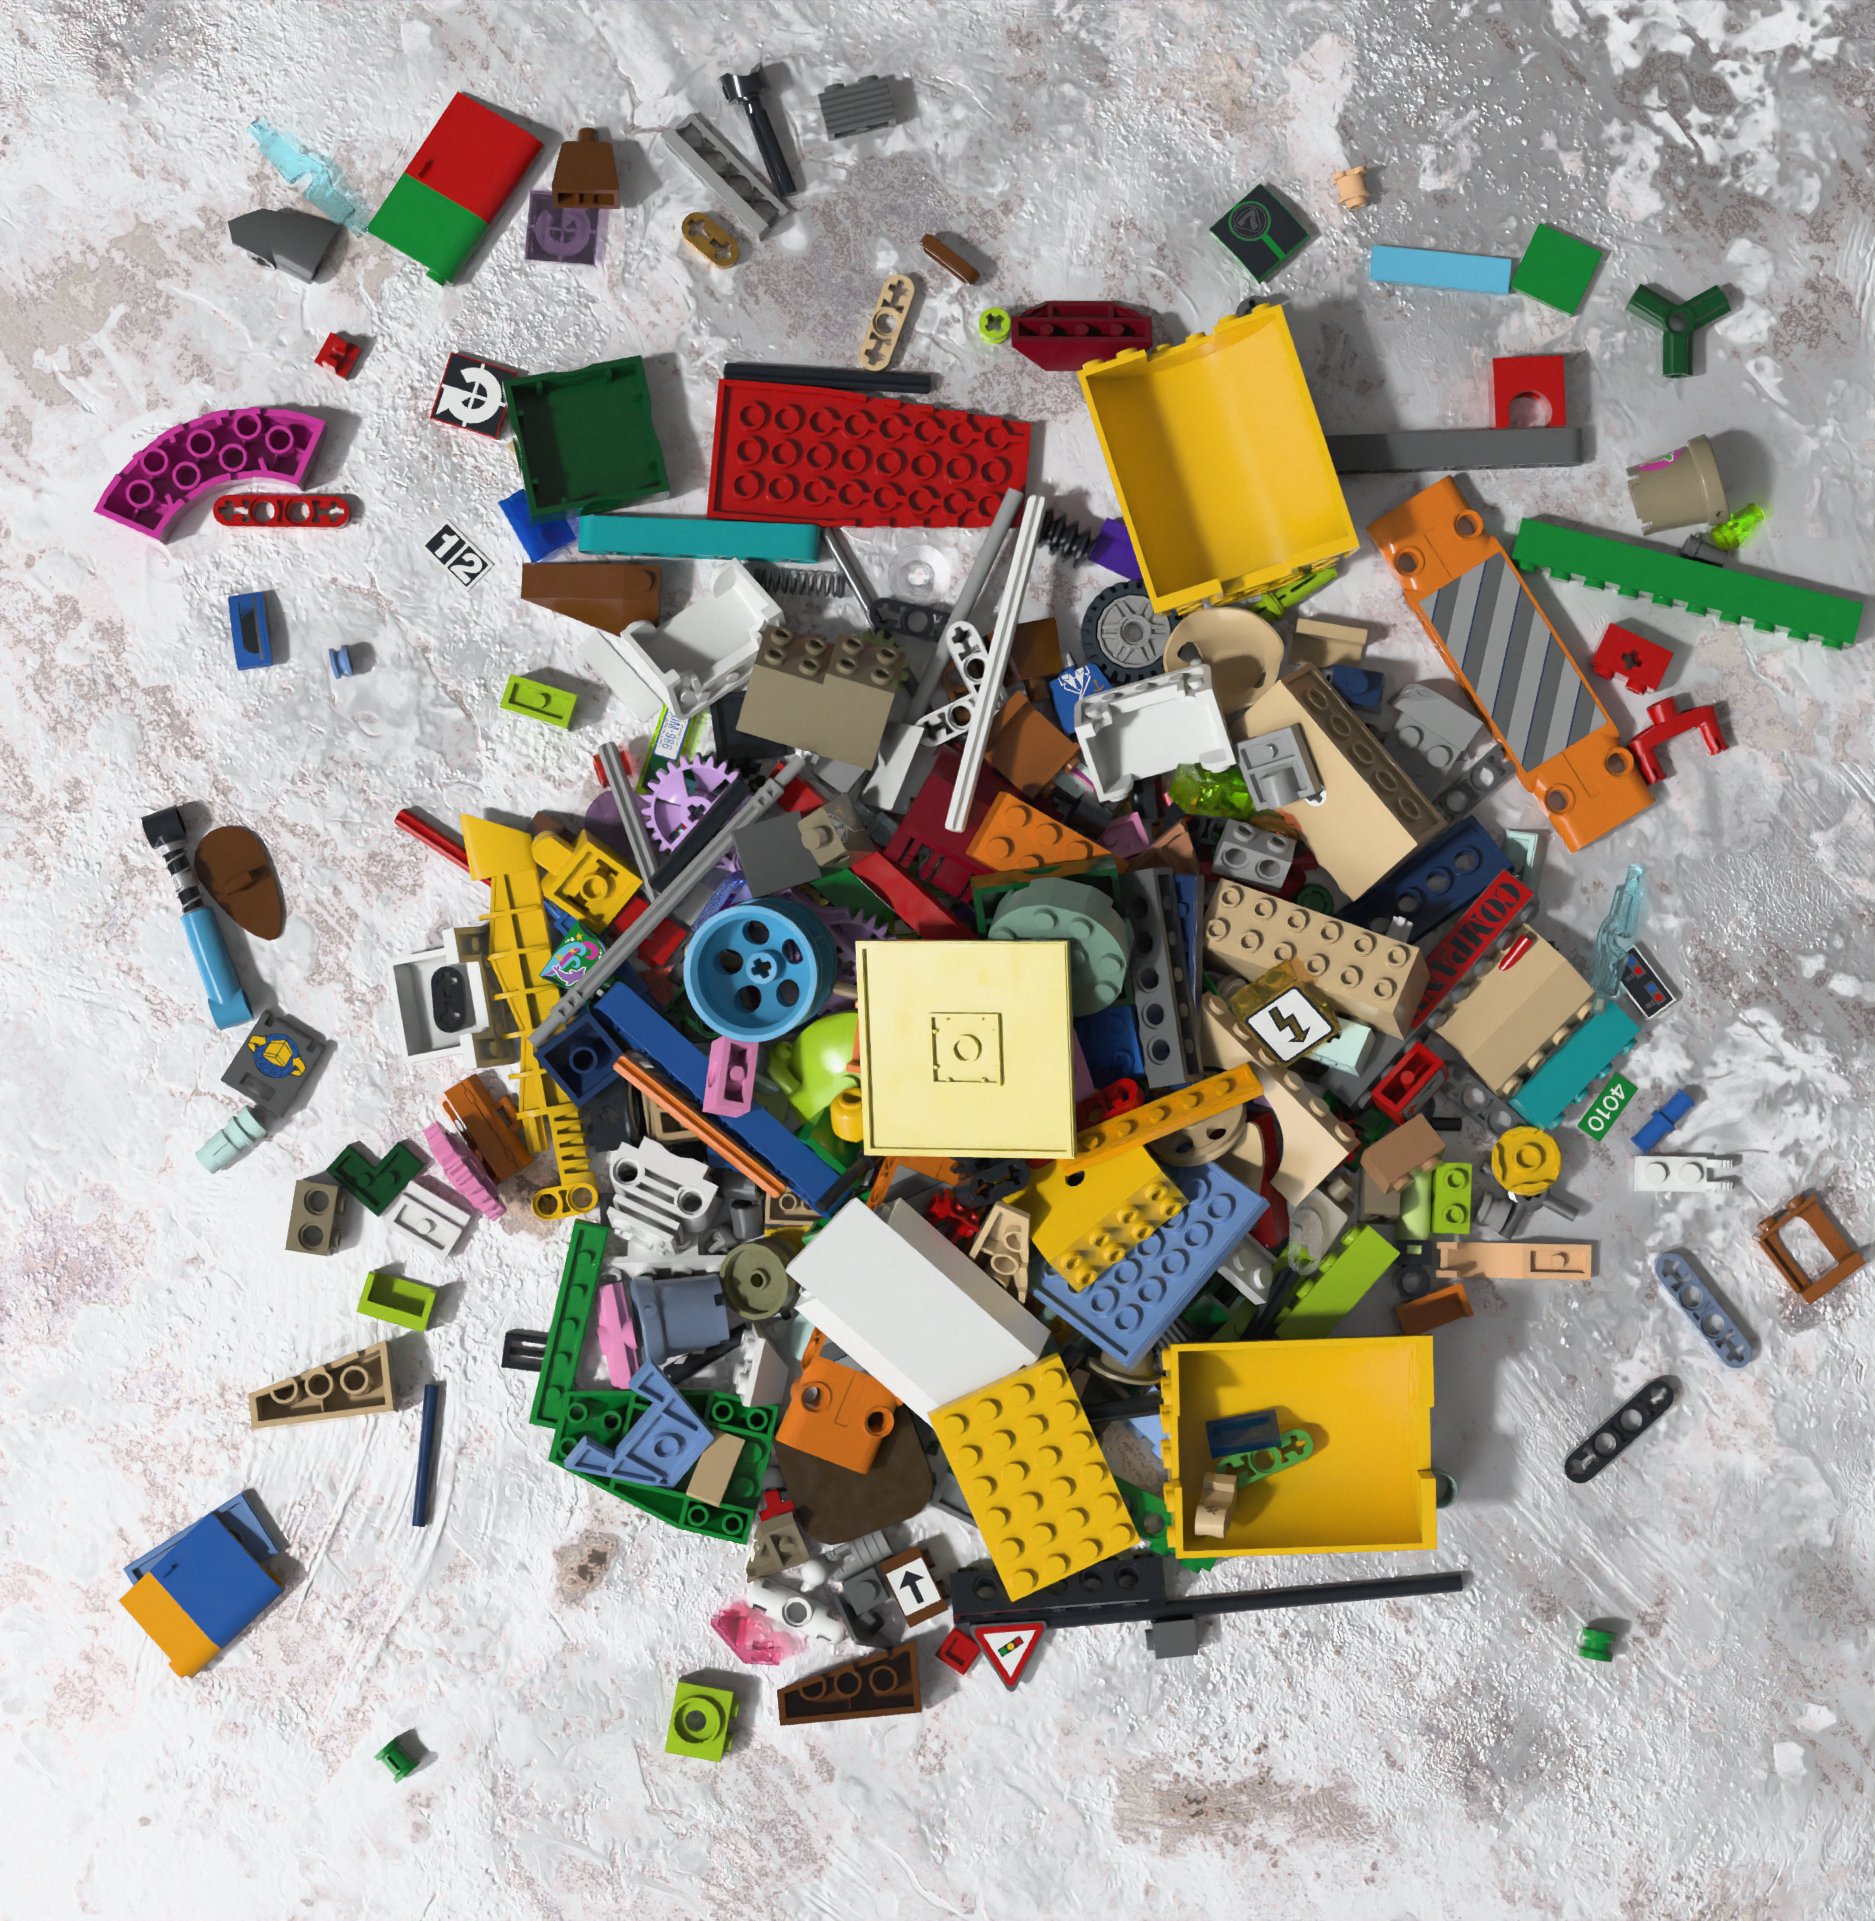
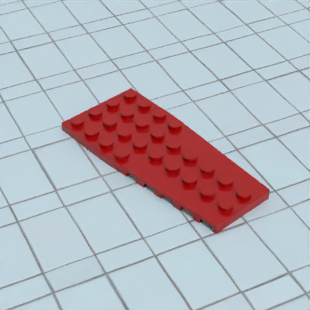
M719 378L707 519L735 522L805 524L820 526L821 528L990 529L1008 488H1012L1023 493L1024 498L1009 529H1020L1024 514L1031 424L1029 422L1021 423L1004 420L1001 417L995 416L986 417L968 414V412L960 410L939 409L925 404H909L901 402V400L868 397L866 394L824 387Z

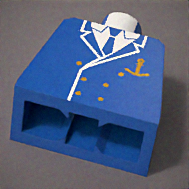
M1067 652L1061 655L1062 672L1058 674L1059 678L1051 681L1047 690L1058 729L1070 740L1077 736L1074 729L1075 704L1086 696L1113 689V687L1094 662L1078 668L1072 653Z

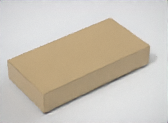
M712 1428L714 1439L701 1454L686 1495L720 1507L745 1445V1440Z

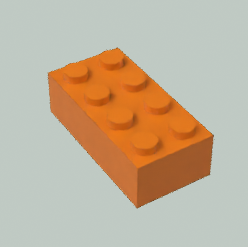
M1001 791L965 852L968 856L998 873L1111 855L1117 866L1118 874L1125 873L1130 864L1011 794Z

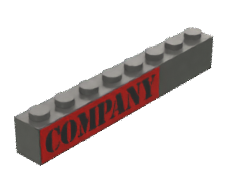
M1503 868L1424 959L1431 977L1405 1040L1371 1029L1376 1040L1361 1076L1358 1077L1330 1067L1319 1080L1323 1089L1355 1116L1361 1110H1367L1374 1103L1371 1095L1374 1088L1417 1041L1423 1045L1422 1039L1430 1030H1437L1443 1024L1447 1016L1446 1011L1453 1003L1459 1004L1467 996L1470 990L1468 986L1477 976L1481 978L1489 971L1493 964L1492 959L1500 950L1505 951L1510 947L1516 938L1515 932L1523 923L1528 924L1535 918L1539 911L1538 906L1540 905L1537 894Z

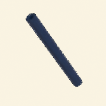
M425 1384L412 1515V1526L426 1527L439 1385Z

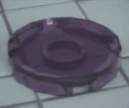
M612 790L605 791L587 809L584 823L585 829L624 858L632 857L634 853ZM633 792L643 823L651 818V815H645L641 813L643 807L648 806V803L640 795ZM645 828L648 838H650L654 828Z

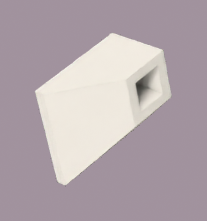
M752 1320L750 1330L744 1329L740 1344V1349L744 1350L742 1363H736L733 1374V1384H736V1393L740 1395L743 1406L747 1407L781 1404L789 1372L785 1359L779 1350L775 1348V1344L759 1320Z

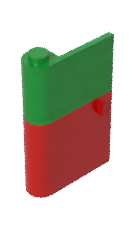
M457 91L366 228V231L420 263L428 270L425 276L433 283L442 288L445 283L452 286L545 146L524 129Z

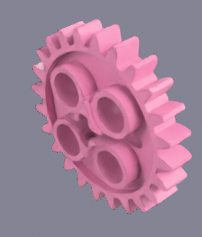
M438 1121L427 1127L423 1133L427 1142L432 1147L430 1151L443 1167L444 1174L458 1193H464L471 1204L477 1210H481L492 1222L507 1212L503 1200L499 1197V1189L487 1175L486 1168L482 1166L483 1164L472 1149H466L459 1138L453 1132L450 1133L448 1129H445L442 1123Z

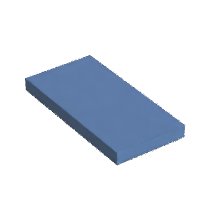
M244 1491L211 1511L259 1564L281 1551V1548ZM207 1515L124 1567L123 1570L133 1586Z

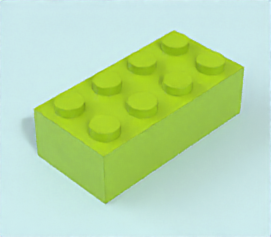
M1360 1223L1359 1226H1354L1352 1224L1339 1238L1343 1244L1335 1253L1329 1250L1316 1266L1319 1271L1312 1279L1306 1278L1294 1292L1296 1297L1288 1306L1284 1305L1270 1326V1330L1278 1338L1327 1337L1399 1256L1400 1252L1369 1225Z

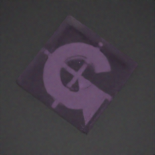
M530 190L525 262L595 267L600 209L553 208L552 192Z

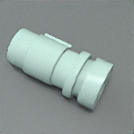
M245 1105L237 1112L238 1117L232 1116L228 1120L229 1124L224 1129H220L195 1153L198 1161L211 1174H215L221 1167L226 1166L247 1145H254L256 1143L255 1138L261 1139L269 1132L267 1124L249 1105Z

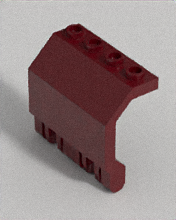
M951 741L948 746L945 744L937 746L932 755L936 759L927 779L906 815L896 827L882 854L896 862L912 837L913 839L899 864L907 868L914 861L920 846L928 847L932 852L927 861L922 865L919 876L925 880L929 878L939 859L943 856L930 879V883L957 898L972 873L973 876L998 873L968 856L965 852L1000 791L1011 794L1059 823H1062L1064 814L1057 811L1059 804L1050 798L1044 801L1039 798L1033 803L1010 781H1006L996 775L998 770L989 762L983 760L965 830L959 833L946 829L945 823L964 752L962 746ZM971 881L967 884L960 898L966 904L973 899Z

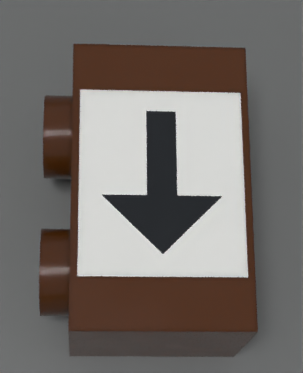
M918 1542L879 1561V1565L909 1628L948 1610L946 1601L951 1599V1596L943 1579L936 1582L931 1568L935 1567L936 1564L927 1547L921 1549Z

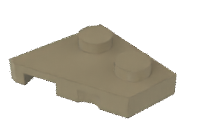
M792 1511L783 1515H775L769 1520L758 1523L743 1568L747 1583L753 1582L757 1578L767 1577L798 1566L811 1559L808 1547Z

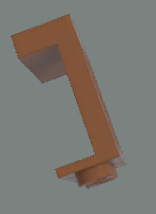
M1800 1193L1785 1203L1784 1206L1787 1210L1778 1217L1772 1214L1757 1224L1756 1227L1759 1231L1752 1235V1238L1801 1303L1811 1305L1866 1262L1857 1251L1851 1250L1815 1202L1818 1198L1812 1194L1803 1196ZM1795 1216L1802 1218L1808 1223L1835 1259L1833 1264L1809 1282L1777 1238V1229Z

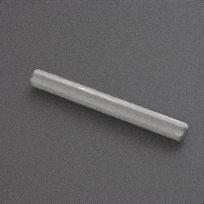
M608 742L598 747V753L652 904L661 893L651 888L648 884V879L659 866L617 746L614 742Z

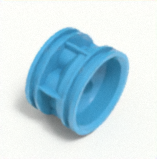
M779 896L749 899L710 917L694 934L684 960L685 989L691 1005L699 1017L721 1035L743 1042L771 1040L808 1021L827 1003L835 987L838 974L836 946L824 922L805 905ZM752 920L760 921L768 928L769 939L766 943H757L749 936L748 927ZM789 939H793L798 945L803 956L802 962H794L786 955L785 946ZM725 949L735 950L742 956L743 966L737 973H730L722 967L720 958ZM769 961L772 968L763 972L760 964ZM785 979L795 981L799 987L800 994L795 1004L786 1002L780 994V986ZM745 986H756L761 992V1003L756 1010L747 1009L741 1003L740 993Z

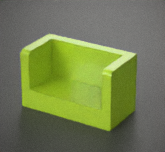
M510 674L500 708L503 711L514 712L570 732L581 699L578 695Z
M372 1270L368 1272L356 1312L424 1333L429 1330L440 1290Z

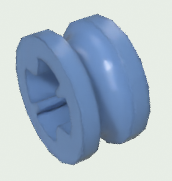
M343 645L339 651L330 648L329 657L335 678L341 679L343 674L353 676L354 668L347 645Z

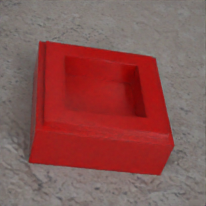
M954 1625L936 1651L935 1657L964 1676L981 1649L974 1638Z

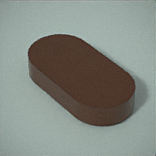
M926 233L919 241V248L927 256L969 287L974 286L981 277L973 266L931 234Z

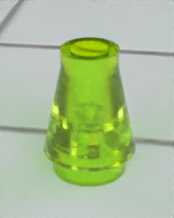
M1750 503L1746 507L1731 513L1728 523L1715 525L1711 529L1714 541L1720 548L1726 551L1732 548H1739L1756 525L1764 519L1763 512L1756 504Z

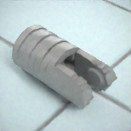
M883 1529L849 1541L827 1552L824 1557L827 1563H833L853 1554L856 1560L834 1572L833 1576L836 1582H841L893 1555L894 1552Z

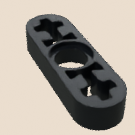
M885 597L874 599L867 608V618L874 627L937 643L943 631L934 629L935 636H929L934 627V614L939 615L936 623L945 625L951 615L948 612ZM886 603L888 604L887 610L900 614V606L905 607L906 609L900 619L901 628L895 627L898 620L885 618L884 623H879L880 617L875 615L876 608L880 609ZM915 611L922 612L927 619L925 628L919 632L912 631L908 626V618ZM968 630L961 633L957 643H962L965 640Z

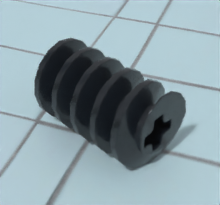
M1052 505L1045 512L1037 548L1041 549L1049 543L1048 554L1050 556L1062 550L1061 562L1065 563L1071 557H1074L1073 569L1077 570L1085 562L1099 535L1093 540L1090 539L1092 530L1090 526L1081 533L1078 532L1080 521L1077 519L1069 526L1066 525L1067 513L1065 512L1055 519V507Z

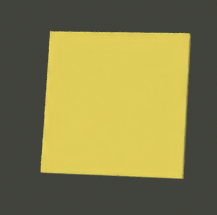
M859 939L855 941L864 1155L1075 1159L1077 1157L1070 940Z

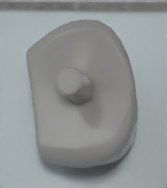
M725 1225L719 1227L710 1235L703 1248L706 1255H727L728 1252L740 1243V1239L734 1237L733 1230Z

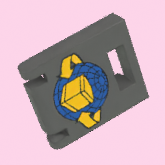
M265 1010L220 1081L282 1118L324 1053L326 1045L320 1042L315 1047L313 1053L309 1052L308 1049L315 1040L313 1037L280 1017L275 1019L271 1027L266 1026L273 1013ZM249 1074L276 1089L270 1101L242 1085Z

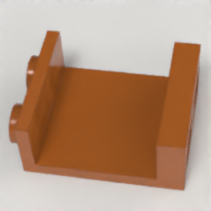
M1018 690L994 715L984 758L1029 800L1035 803L1039 798L1043 801L1046 800L1058 786L1055 781L1063 772L1069 775L1082 760L1079 757L1082 749L1078 743L1071 742L1030 704L1029 699Z

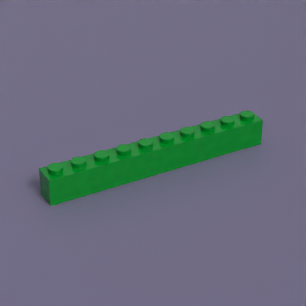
M1523 517L1517 523L1509 559L1516 565L1515 568L1519 572L1536 574V570L1550 573L1549 578L1554 581L1569 583L1570 579L1584 582L1583 587L1590 590L1602 592L1605 587L1617 590V596L1625 599L1638 600V596L1652 599L1651 604L1657 607L1671 609L1672 604L1685 607V613L1692 616L1706 617V613L1720 616L1719 622L1739 626L1740 622L1754 625L1753 630L1760 633L1774 634L1775 630L1787 633V639L1808 643V639L1822 642V648L1841 652L1842 648H1848L1854 644L1863 609V603Z

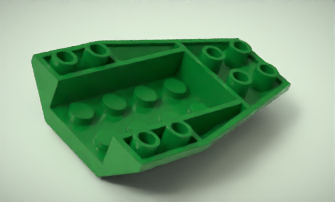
M711 1389L679 1390L711 1430L715 1428L745 1440V1445L720 1507H716L686 1495L701 1455L672 1490L566 1469L564 1460L585 1435L614 1451L653 1402L633 1390L564 1392L548 1461L677 1529L747 1545L762 1494L761 1479L763 1472L768 1468L780 1406L747 1407L743 1406L740 1396Z

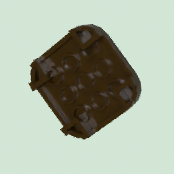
M905 1403L895 1408L893 1413V1429L888 1435L883 1437L868 1475L819 1458L776 1440L775 1437L782 1420L777 1425L773 1439L775 1455L798 1520L806 1534L815 1541L828 1545L846 1543L915 1518L926 1511L925 1509L933 1500L935 1487L937 1486L936 1474L930 1466L911 1410ZM879 1411L869 1416L868 1426H873L878 1422L880 1418Z

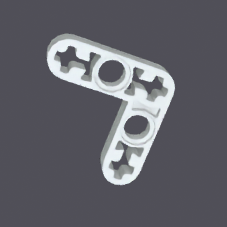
M958 621L949 626L945 632L944 639L970 694L916 721L914 726L924 728V722H928L930 726L942 722L938 718V714L944 713L945 723L952 730V733L946 735L945 728L937 731L934 734L936 740L932 742L928 737H921L918 744L922 747L931 748L970 729L978 697L974 685H980L982 678L974 679L970 677L967 672V665L972 659H980L986 665L988 653L977 630L967 621ZM958 627L962 632L968 630L970 633V637L966 639L969 649L971 650L976 645L979 650L977 653L968 655L962 661L958 654L964 653L965 650L961 643L954 644L952 638L956 635L955 628ZM1003 683L999 694L1001 700L997 703L999 709L995 710V714L1009 700ZM957 706H964L970 712V721L965 726H957L951 720V712Z

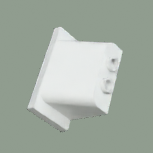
M490 926L442 930L445 948L386 960L391 987L390 998L394 1005L396 1017L395 1029L400 1041L403 1064L463 1055L465 1070L515 1064L511 1039L501 1040V1035L510 1033L504 999L494 1001L493 995L503 993L502 987L490 960H486V955H489ZM444 966L458 969L465 981L467 1022L464 1028L455 1033H447L440 1030L435 1025L433 1016L431 979L434 972ZM446 972L444 979L438 982L439 986L445 987L447 998H452L451 986L457 985V978L450 977V972ZM447 1002L448 1011L447 1014L441 1015V1020L448 1022L449 1028L454 1027V1021L460 1020V1014L453 1012L452 1002Z

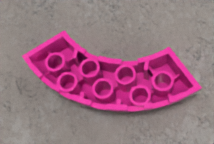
M250 407L248 409L215 411L185 424L181 423L157 436L156 440L132 456L133 459L109 483L93 512L124 528L166 545L176 526L194 507L223 490L246 484L267 483L287 486L304 492L326 439L327 422L304 413L285 409Z

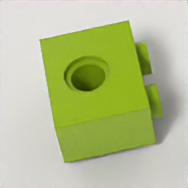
M680 1677L677 1683L665 1752L714 1762H721L723 1753L730 1754L734 1733L727 1732L729 1718H737L740 1698L734 1697L735 1687ZM695 1710L702 1712L706 1717V1724L700 1728L691 1726L687 1721L689 1712Z

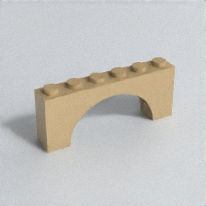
M1210 991L1202 995V1066L1229 1070L1248 1062L1263 1085V1095L1275 1111L1283 1134L1284 1148L1279 1170L1270 1183L1296 1207L1361 1142L1355 1137V1133L1349 1125L1340 1122L1330 1112L1329 1106L1324 1100L1314 1096L1304 1086V1082L1298 1074L1289 1071L1267 1046H1264L1253 1035V1031L1245 1022L1238 1020L1228 1010V1006L1222 998L1213 995Z

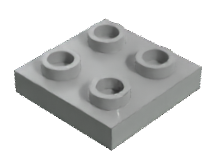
M1297 723L1238 741L1232 745L1256 811L1267 808L1270 810L1276 809L1300 798L1314 795L1322 790Z

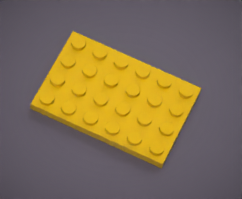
M1057 1352L927 1412L1012 1602L1141 1542Z

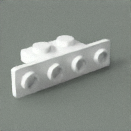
M684 1229L682 1230L685 1238L682 1244L676 1241L678 1247L676 1256L666 1253L665 1257L657 1255L647 1249L648 1243L634 1238L633 1242L628 1241L627 1256L603 1257L598 1280L615 1283L620 1280H631L632 1277L650 1276L655 1280L704 1276L715 1273L719 1277L721 1264L727 1255H699V1232L694 1233Z

